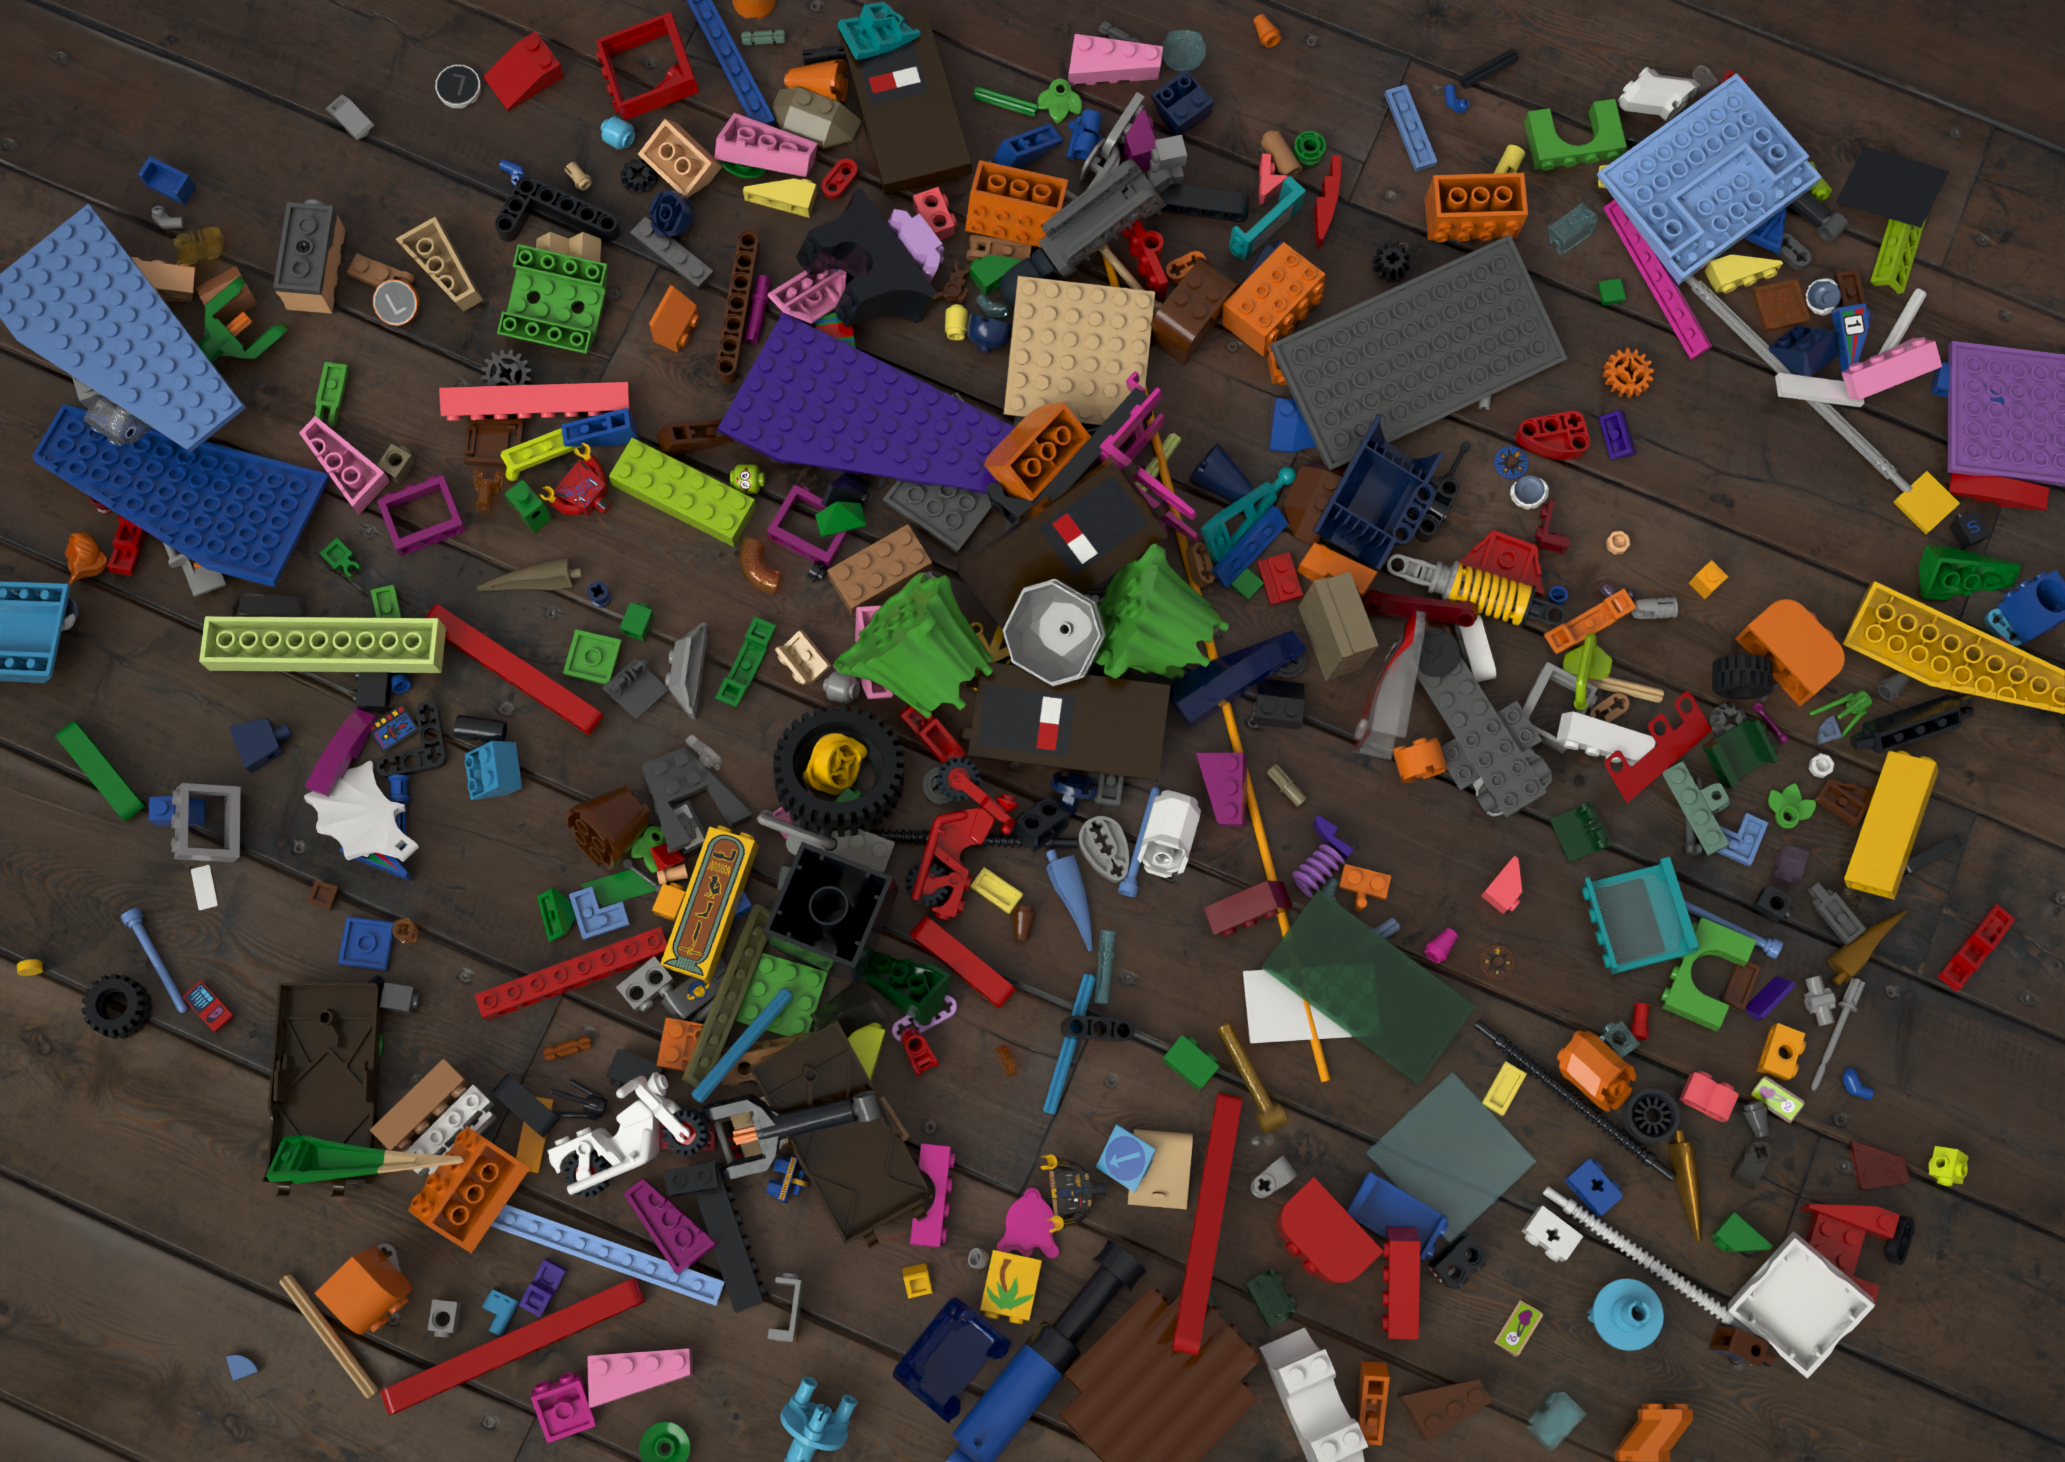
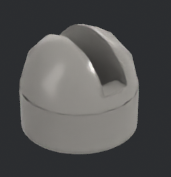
M974 1248L970 1251L968 1256L970 1267L983 1269L989 1264L990 1257L985 1250Z

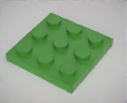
M761 953L743 997L736 1022L750 1026L782 988H786L792 993L793 998L765 1031L784 1037L809 1033L828 972Z

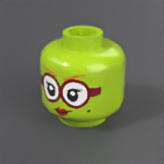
M739 464L734 470H731L730 486L745 495H756L760 491V487L765 486V474L760 473L759 467L755 464Z

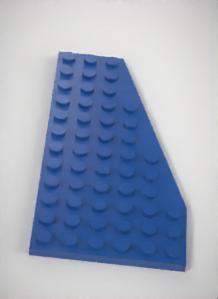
M62 404L32 455L35 463L202 567L272 587L276 586L329 481L328 474L205 441L190 452L152 427L99 413L92 414L91 411ZM135 426L136 431L134 435L126 438L125 434L128 428Z

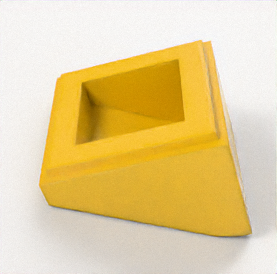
M926 1263L902 1269L908 1299L932 1293Z

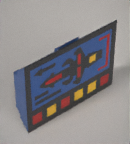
M401 703L376 719L369 733L382 753L417 732L419 728Z

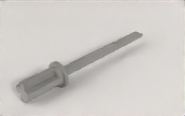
M1851 979L1842 1002L1838 1003L1843 1010L1824 1053L1822 1064L1819 1066L1812 1082L1811 1089L1813 1092L1820 1085L1826 1065L1833 1054L1850 1011L1857 1012L1858 1010L1856 1006L1866 984L1860 979Z

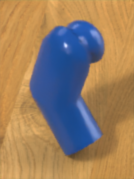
M1449 84L1444 86L1446 105L1457 113H1465L1470 107L1469 101L1456 97L1455 85Z
M1846 1069L1842 1079L1847 1092L1871 1100L1874 1089L1861 1085L1855 1069Z

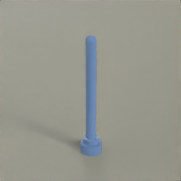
M1158 787L1151 789L1127 877L1119 884L1118 893L1128 897H1136L1139 888L1136 877L1140 862L1137 858L1155 797L1160 796V789Z
M1684 900L1688 913L1699 918L1703 917L1757 940L1755 945L1763 948L1762 951L1766 952V955L1773 959H1776L1783 946L1782 941L1776 938L1765 939Z
M133 908L121 915L123 923L134 930L177 1010L180 1013H185L188 1007L142 925L143 915L140 909Z

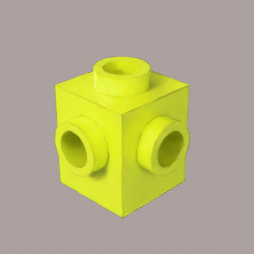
M1935 1146L1933 1157L1929 1161V1175L1936 1178L1938 1184L1944 1186H1952L1953 1183L1962 1185L1964 1177H1966L1968 1172L1967 1161L1969 1156L1958 1149Z

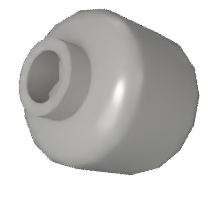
M835 671L824 680L823 690L826 691V696L829 700L849 704L857 699L860 692V683L854 676L842 675Z

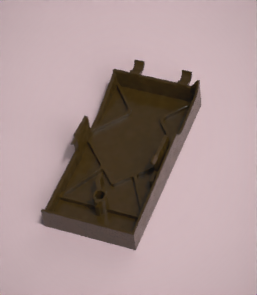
M279 983L268 1102L271 1124L267 1168L265 1176L261 1180V1182L278 1184L276 1197H288L291 1184H294L293 1181L270 1182L266 1177L283 1137L306 1135L344 1144L374 1148L375 1135L370 1129L375 1125L382 1015V1008L379 1006L383 992L382 985L377 983ZM372 1174L299 1184H333L331 1197H343L345 1184H372Z

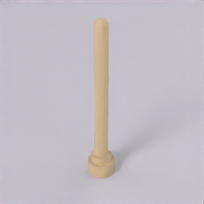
M1104 245L1105 249L1103 251L1099 249L1131 289L1144 290L1107 245ZM1154 300L1153 318L1162 306L1161 301Z

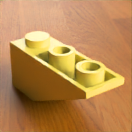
M1731 254L1710 261L1705 269V273L1715 294L1721 292L1727 294L1734 291L1738 286H1750L1757 282L1758 279H1770L1776 276L1783 263L1779 260Z

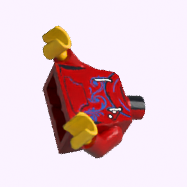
M581 443L585 447V452L580 454L576 448L574 452L577 456L583 457L584 461L579 459L554 491L549 486L542 487L548 492V496L546 498L544 495L538 494V498L541 501H550L549 504L564 515L579 516L584 514L589 516L595 508L601 513L606 514L612 507V503L604 498L608 493L606 487L608 480L602 465L593 454H590L589 445Z

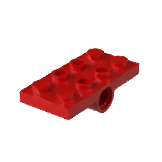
M1139 219L1132 224V229L1128 227L1121 234L1130 243L1128 245L1131 256L1133 258L1136 257L1139 263L1137 267L1141 277L1145 276L1147 280V291H1155V300L1158 302L1165 300L1168 280L1160 265L1164 240L1157 231L1145 232Z

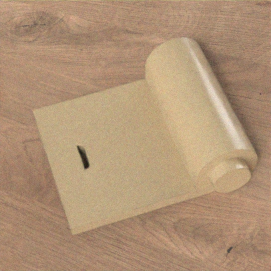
M1133 1129V1135L1156 1148V1152L1152 1158V1165L1147 1175L1142 1178L1137 1191L1134 1193L1129 1189L1128 1205L1187 1209L1193 1134Z

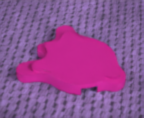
M1027 1189L1024 1195L1009 1208L1005 1221L1006 1232L997 1244V1251L1009 1253L1012 1250H1017L1023 1256L1030 1257L1033 1248L1038 1247L1049 1259H1054L1058 1256L1059 1249L1054 1243L1052 1233L1049 1232V1230L1054 1228V1223L1046 1221L1048 1218L1053 1217L1054 1214L1050 1206L1041 1198L1040 1192L1037 1189Z

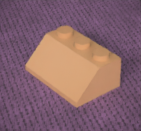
M664 119L638 153L677 192L685 195L687 198L708 185L723 167L677 122Z

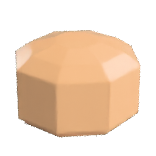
M1623 531L1612 532L1606 540L1607 550L1614 555L1623 554L1630 546L1629 536Z

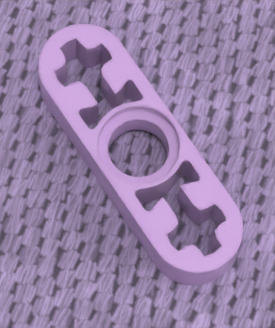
M945 996V1003L952 1004L950 1007L951 1012L941 1011L938 1013L940 1019L936 1020L934 1016L931 1023L927 1026L920 1025L914 1019V1024L921 1034L955 1015L957 1004L952 997ZM908 1015L893 1025V1037L898 1042H901V1035H897L899 1026L903 1025L906 1028L911 1025L909 1020L912 1017Z

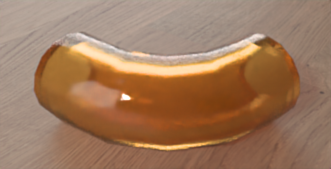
M743 539L740 546L739 562L744 576L755 588L768 594L776 595L781 573L767 568L762 559L765 548L764 544L754 539Z

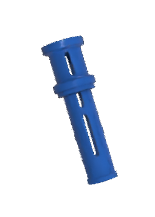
M391 775L388 776V781H390V796H388V800L404 804L405 812H401L396 816V824L401 832L406 835V804L410 801V796H408L410 776ZM404 844L399 849H404L406 845Z

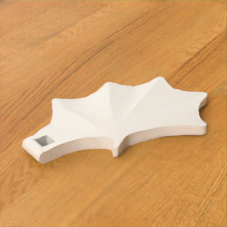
M368 761L356 768L347 769L343 778L338 777L329 797L313 791L304 795L305 801L314 806L318 812L317 832L332 836L338 840L343 847L344 856L347 860L366 854L380 853L398 858L404 862L419 848L417 843L403 834L397 827L396 816L401 812H405L404 804L389 801L382 794L376 784L372 761ZM404 844L406 845L404 849L399 850Z

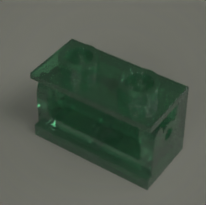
M1273 1269L1244 1283L1268 1329L1296 1314L1294 1308L1297 1307L1290 1293L1286 1295L1282 1287L1285 1283L1278 1271L1274 1273Z

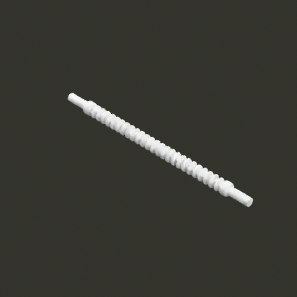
M1549 1186L1545 1188L1543 1195L1561 1206L1564 1213L1567 1215L1572 1214L1573 1219L1578 1218L1579 1223H1585V1227L1590 1226L1591 1231H1597L1596 1234L1598 1236L1601 1234L1603 1240L1607 1238L1609 1244H1615V1248L1620 1247L1621 1252L1626 1251V1256H1633L1632 1260L1637 1259L1639 1265L1643 1263L1645 1269L1650 1268L1651 1273L1656 1272V1277L1662 1276V1281L1667 1280L1668 1285L1673 1284L1675 1290L1679 1288L1681 1294L1686 1293V1298L1692 1297V1302L1697 1301L1698 1306L1703 1305L1704 1310L1709 1309L1710 1314H1716V1318H1721L1722 1323L1725 1325H1731L1754 1336L1756 1335L1727 1311L1726 1306L1721 1307L1719 1301L1715 1303L1713 1297L1708 1298V1293L1702 1294V1289L1697 1290L1696 1285L1691 1286L1690 1281L1685 1282L1683 1276L1678 1277V1272L1672 1273V1268L1666 1269V1264L1661 1265L1660 1260L1655 1261L1654 1256L1649 1257L1647 1251L1642 1252V1247L1636 1248V1243L1631 1244L1630 1239L1625 1240L1624 1235L1619 1236L1618 1231L1613 1232L1612 1227H1606V1222L1602 1224L1600 1218L1596 1220L1594 1214L1589 1215L1588 1210L1583 1211V1206L1578 1207L1577 1202L1573 1199H1566Z

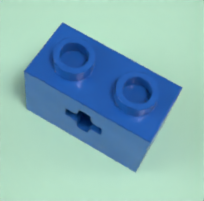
M1589 1158L1584 1160L1563 1180L1596 1217H1599L1616 1204L1623 1195L1620 1193V1186L1613 1179L1609 1180L1603 1174V1167L1596 1160L1592 1161ZM1593 1182H1598L1597 1190L1593 1191L1591 1189Z

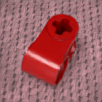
M913 1027L905 1029L900 1036V1041L917 1077H920L922 1072L933 1066L938 1067L939 1063L921 1032ZM918 1038L916 1044L909 1045L910 1040Z

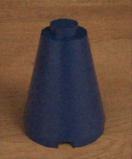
M1218 443L1209 450L1202 462L1200 461L1189 477V480L1232 502L1241 499L1253 489V485Z

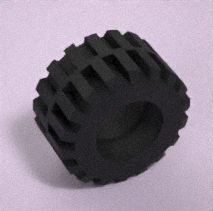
M1734 654L1718 658L1712 662V691L1721 697L1739 700L1757 699L1767 696L1773 692V662L1765 657L1751 654Z
M111 974V977L104 975L100 977L101 982L93 981L91 984L94 987L86 989L85 993L88 996L87 998L82 997L81 1002L85 1004V1007L81 1008L82 1014L86 1015L83 1019L87 1024H90L89 1027L92 1030L113 1039L118 1037L124 1039L128 1038V1034L132 1036L137 1034V1028L143 1029L145 1027L143 1021L145 1019L149 1020L151 1015L147 1014V1011L152 1010V1005L148 1003L151 998L149 994L145 993L147 990L144 986L125 975L120 976L118 974ZM124 993L128 1001L126 1011L119 1018L109 1020L106 1014L108 1001L113 996Z

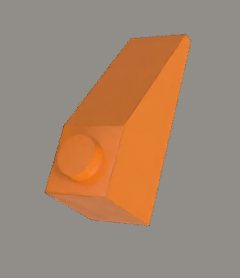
M1361 1361L1357 1422L1367 1445L1382 1446L1390 1376L1387 1364L1382 1362Z

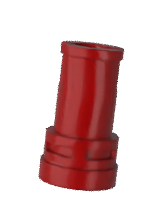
M1634 1003L1633 1024H1631L1629 1037L1637 1040H1648L1649 1026L1647 1025L1650 1005Z

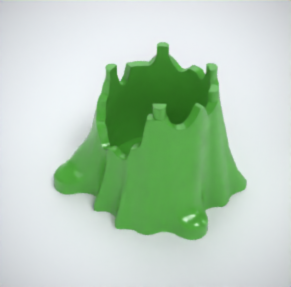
M1152 544L1140 560L1136 558L1116 572L1107 584L1104 598L1098 604L1107 636L1094 662L1099 665H1105L1104 673L1114 679L1119 678L1129 667L1146 674L1154 672L1173 679L1175 676L1182 679L1184 677V670L1181 668L1187 663H1199L1207 667L1210 659L1202 655L1196 646L1197 641L1212 642L1214 627L1226 631L1229 624L1221 620L1219 614L1212 608L1213 605L1183 581L1168 565L1165 549L1157 544Z
M923 573L914 576L900 592L890 597L881 608L873 613L870 623L859 632L858 635L860 637L858 641L842 653L833 664V667L842 675L874 681L915 708L925 718L932 715L930 711L936 709L941 703L954 704L959 710L964 708L966 703L960 698V683L962 681H970L975 675V669L981 670L986 676L993 672V669L987 664V661L990 663L993 660V656L987 651L961 612L953 595L950 579L946 575L939 578L933 576L928 579Z

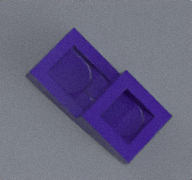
M1318 815L1313 822L1316 832L1326 845L1333 848L1346 861L1353 848L1334 836L1338 827Z
M545 1258L533 1282L529 1284L519 1306L541 1318L568 1269Z

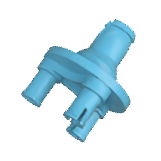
M1620 1279L1604 1286L1597 1294L1593 1307L1587 1313L1590 1314V1316H1587L1589 1321L1594 1323L1598 1334L1606 1343L1614 1348L1626 1351L1639 1350L1650 1345L1659 1335L1664 1318L1663 1308L1656 1293L1646 1284L1634 1279ZM1632 1309L1638 1314L1636 1319L1632 1316Z
M803 1377L796 1394L792 1395L790 1401L784 1405L780 1414L784 1428L794 1437L784 1461L810 1462L816 1449L833 1451L842 1448L848 1438L849 1418L858 1403L856 1399L850 1395H843L836 1412L833 1413L830 1407L826 1406L825 1408L824 1404H816L809 1401L818 1383L811 1377Z

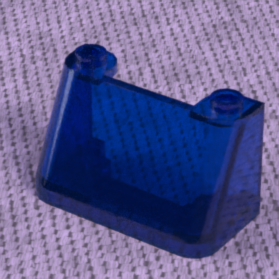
M954 1297L943 1306L896 1365L892 1376L944 1421L949 1423L961 1411V1401L958 1399L961 1392L988 1358L992 1360L1003 1358L1007 1354L1008 1347L1012 1342L971 1307Z

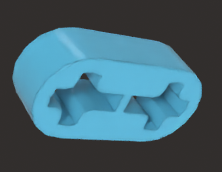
M1993 609L1986 614L1984 625L1997 639L2003 636L2015 647L2022 644L2018 637H2015L2013 641L2009 639L2011 634H2015V632L1999 609ZM1996 616L1999 617L1998 623L1994 624L1992 620Z

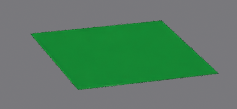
M631 869L580 884L584 889L593 887L597 901L603 907L655 891L651 884Z

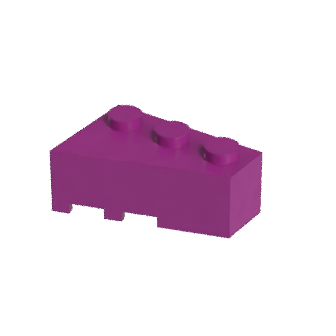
M1196 753L1218 825L1222 828H1246L1247 756L1244 753Z

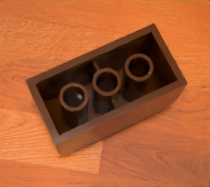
M1199 259L1154 316L1150 325V342L1185 366L1222 319L1223 304L1240 287V283L1206 259Z

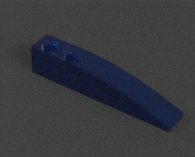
M1292 630L1209 662L1207 667L1200 665L1173 683L1170 687L1169 700L1191 729L1300 655L1306 648Z

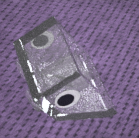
M94 395L83 419L91 425L90 428L93 431L104 434L108 437L109 442L121 446V444H133L153 428L104 396Z

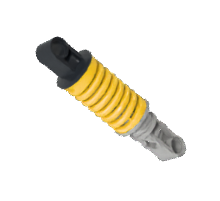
M1395 554L1386 562V569L1391 575L1421 586H1428V592L1441 594L1442 600L1458 602V600L1460 602L1471 601L1477 605L1479 614L1486 608V616H1491L1492 611H1495L1493 617L1499 619L1502 613V620L1504 622L1511 618L1512 624L1517 625L1519 628L1523 627L1527 618L1550 626L1561 625L1566 619V611L1562 606L1535 598L1536 586L1526 585L1521 582L1516 583L1515 580L1508 582L1507 578L1502 577L1499 579L1498 575L1494 574L1491 576L1487 571L1482 574L1480 569H1476L1473 572L1471 566L1463 569V565L1459 561H1455L1451 567H1448L1440 561L1433 565L1420 559ZM1395 558L1403 561L1404 567L1400 572H1396L1391 568V562ZM1553 608L1560 612V618L1557 622H1552L1548 617L1549 611Z

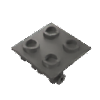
M635 658L602 687L635 719L639 718L669 691V688L647 669L648 662L644 658Z

